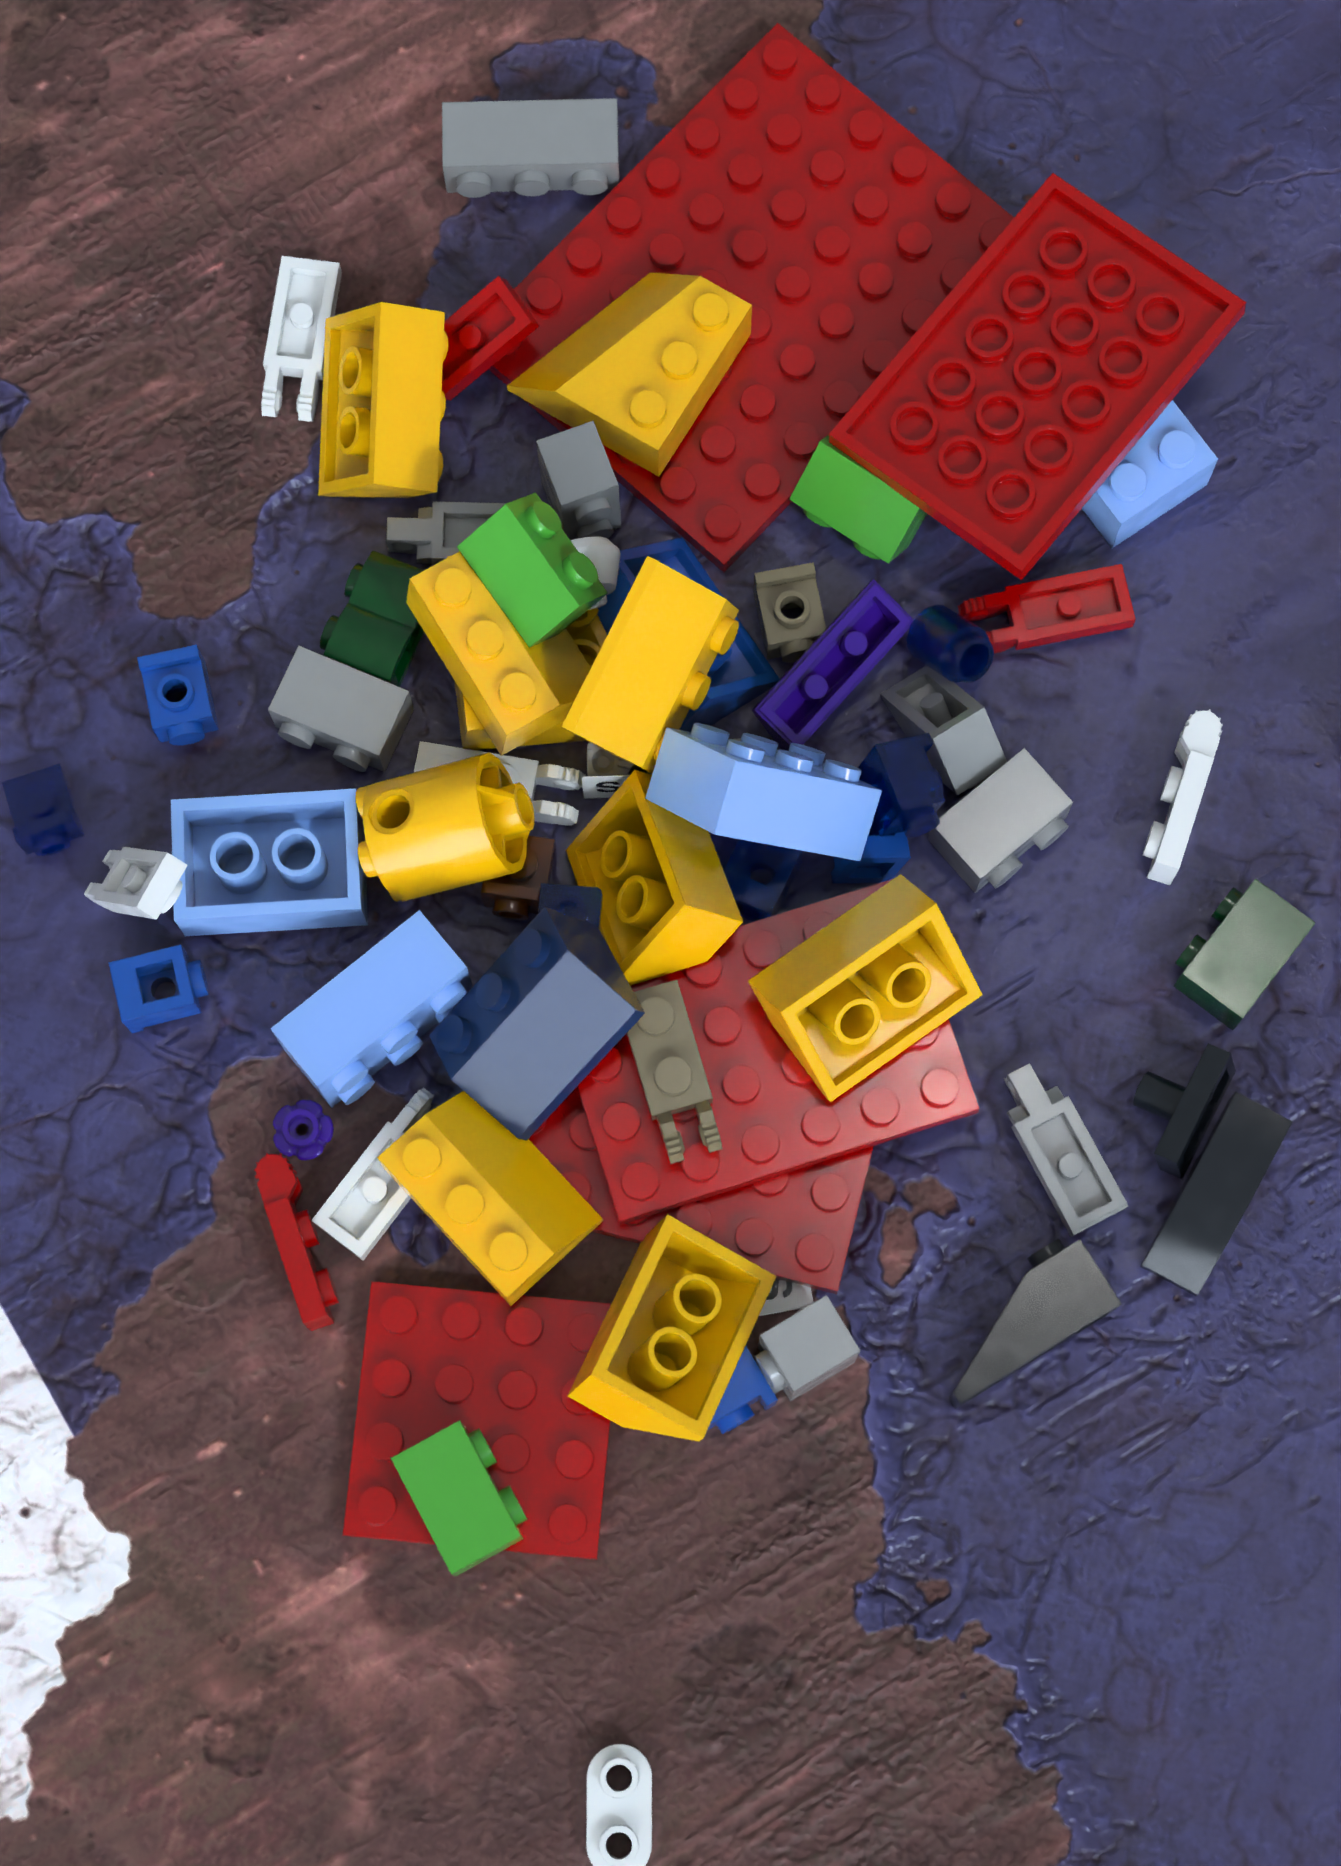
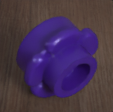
M299 1100L294 1106L285 1105L276 1113L273 1120V1127L276 1129V1134L273 1136L274 1144L287 1157L294 1155L302 1161L312 1160L321 1155L326 1144L331 1141L334 1132L333 1122L328 1115L322 1113L323 1108L321 1105L312 1100ZM301 1124L308 1127V1132L305 1135L297 1134V1127Z

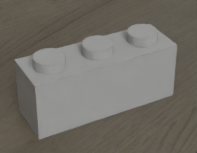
M617 98L442 102V167L447 193H458L465 197L478 198L486 196L490 192L516 191L523 196H540L553 190H574L583 195H597L605 192L607 189H613L619 183Z

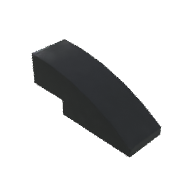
M1235 1092L1227 1101L1201 1154L1196 1158L1140 1267L1197 1296L1234 1233L1293 1121Z

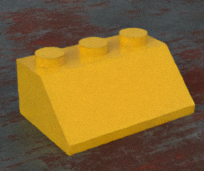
M378 302L325 319L318 496L410 498L437 492L438 481L443 471V456L439 450L440 422L444 417L446 409V399L442 391L443 362L448 352V337L444 331L445 312Z
M460 551L409 579L407 605L501 756L565 720L591 669L567 629L563 630L559 635L529 648Z
M647 556L561 727L653 774L666 727L679 730L689 709L697 710L704 701L711 684V678L707 676V673L717 654L724 655L731 647L739 628V622L735 620L739 610L722 596Z
M634 770L566 849L590 922L599 928L630 986L707 962L743 923L709 832L645 799L652 775L638 770Z
M902 874L748 980L773 1027L822 1094L830 1102L983 995L937 903Z
M464 1091L426 1113L377 1157L386 1172L510 1306L604 1221L529 1139L526 1141L517 1138Z
M667 1214L645 1236L643 1242L640 1243L567 1396L621 1427L698 1442L701 1441L708 1430L777 1276Z

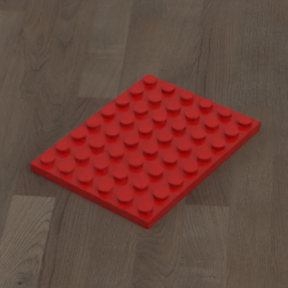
M777 23L514 288L519 298L539 324V327L488 370L504 384L508 385L650 272L702 276L752 304L751 335L659 477L604 446L616 480L722 572H725L792 502L789 499L819 442L829 435L831 430L1014 217ZM527 402L560 432L573 428Z

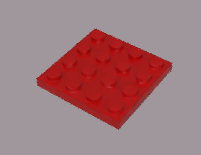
M371 1281L343 1536L436 1545L391 1458L460 1420L468 1434L480 1428L497 1460V1463L487 1468L496 1487L500 1491L510 1485L528 1519L517 1525L524 1539L503 1551L598 1560L611 1420L578 1403L567 1395L612 1303L523 1295L510 1306L499 1293Z

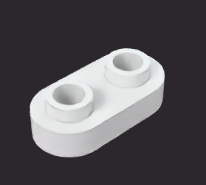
M613 1744L603 1748L594 1756L588 1768L586 1846L588 1857L593 1866H645L651 1854L652 1771L644 1754L637 1748L627 1744ZM624 1765L630 1770L632 1782L627 1789L617 1791L609 1786L607 1773L612 1766ZM622 1832L630 1838L632 1849L627 1856L616 1858L608 1852L606 1846L607 1839L613 1833Z

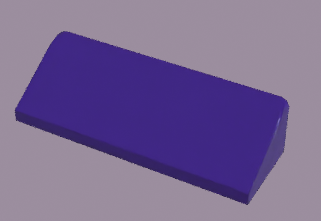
M874 579L870 580L752 709V712L782 750L788 751L790 743L803 745L916 621Z

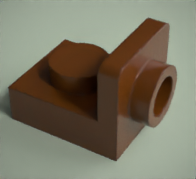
M528 836L526 859L522 870L482 882L481 897L484 906L493 907L492 913L494 915L511 920H528L529 913L538 914L546 907L556 847L555 839Z

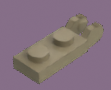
M674 980L635 991L634 994L645 1014L626 1034L652 1121L656 1119L658 1121L670 1163L673 1164L685 1160L683 1140L680 1132L676 1130L672 1115L695 1108L699 1121V1134L703 1145L707 1147L709 1153L723 1149L710 1105L713 1103V1097L678 981Z

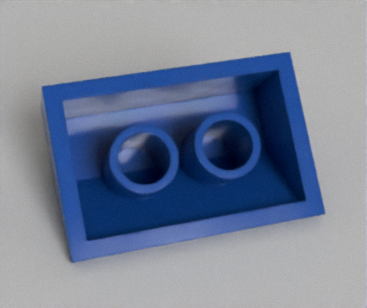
M683 537L620 550L621 556L616 589L606 595L607 603L598 607V617L608 635L647 556L665 564L720 596L722 594ZM737 616L735 620L739 622V628L731 647L724 655L717 654L707 673V676L711 678V684L704 701L697 710L689 709L679 730L691 732L694 723L711 726L766 692L780 680Z

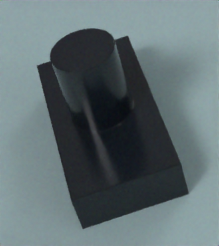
M1208 1043L1187 1087L1149 1071L1140 1081L1134 1096L1133 1105L1169 1120L1154 1152L1160 1170L1183 1180L1236 1072L1230 1052Z

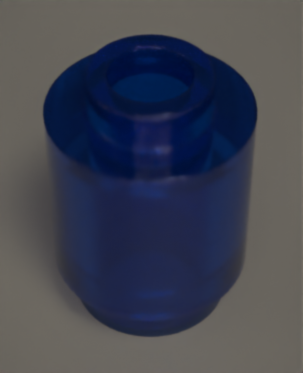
M933 605L924 609L917 615L909 628L907 646L910 654L951 682H975L987 673L993 662L994 649L987 633L944 605Z

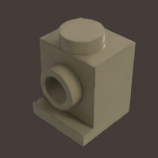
M814 562L754 573L753 594L767 660L781 657L783 662L794 663L826 629L816 582ZM799 607L803 610L802 615L795 619L787 618L781 612L782 610Z

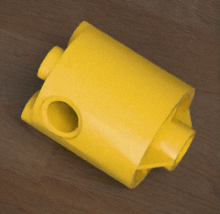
M489 752L360 787L356 791V805L363 819L366 840L358 845L360 865L367 877L379 876L381 883L396 902H403L513 874L523 868L527 853V838L530 831L533 830L535 822L531 798L523 784L520 782L513 784L508 771L501 761Z

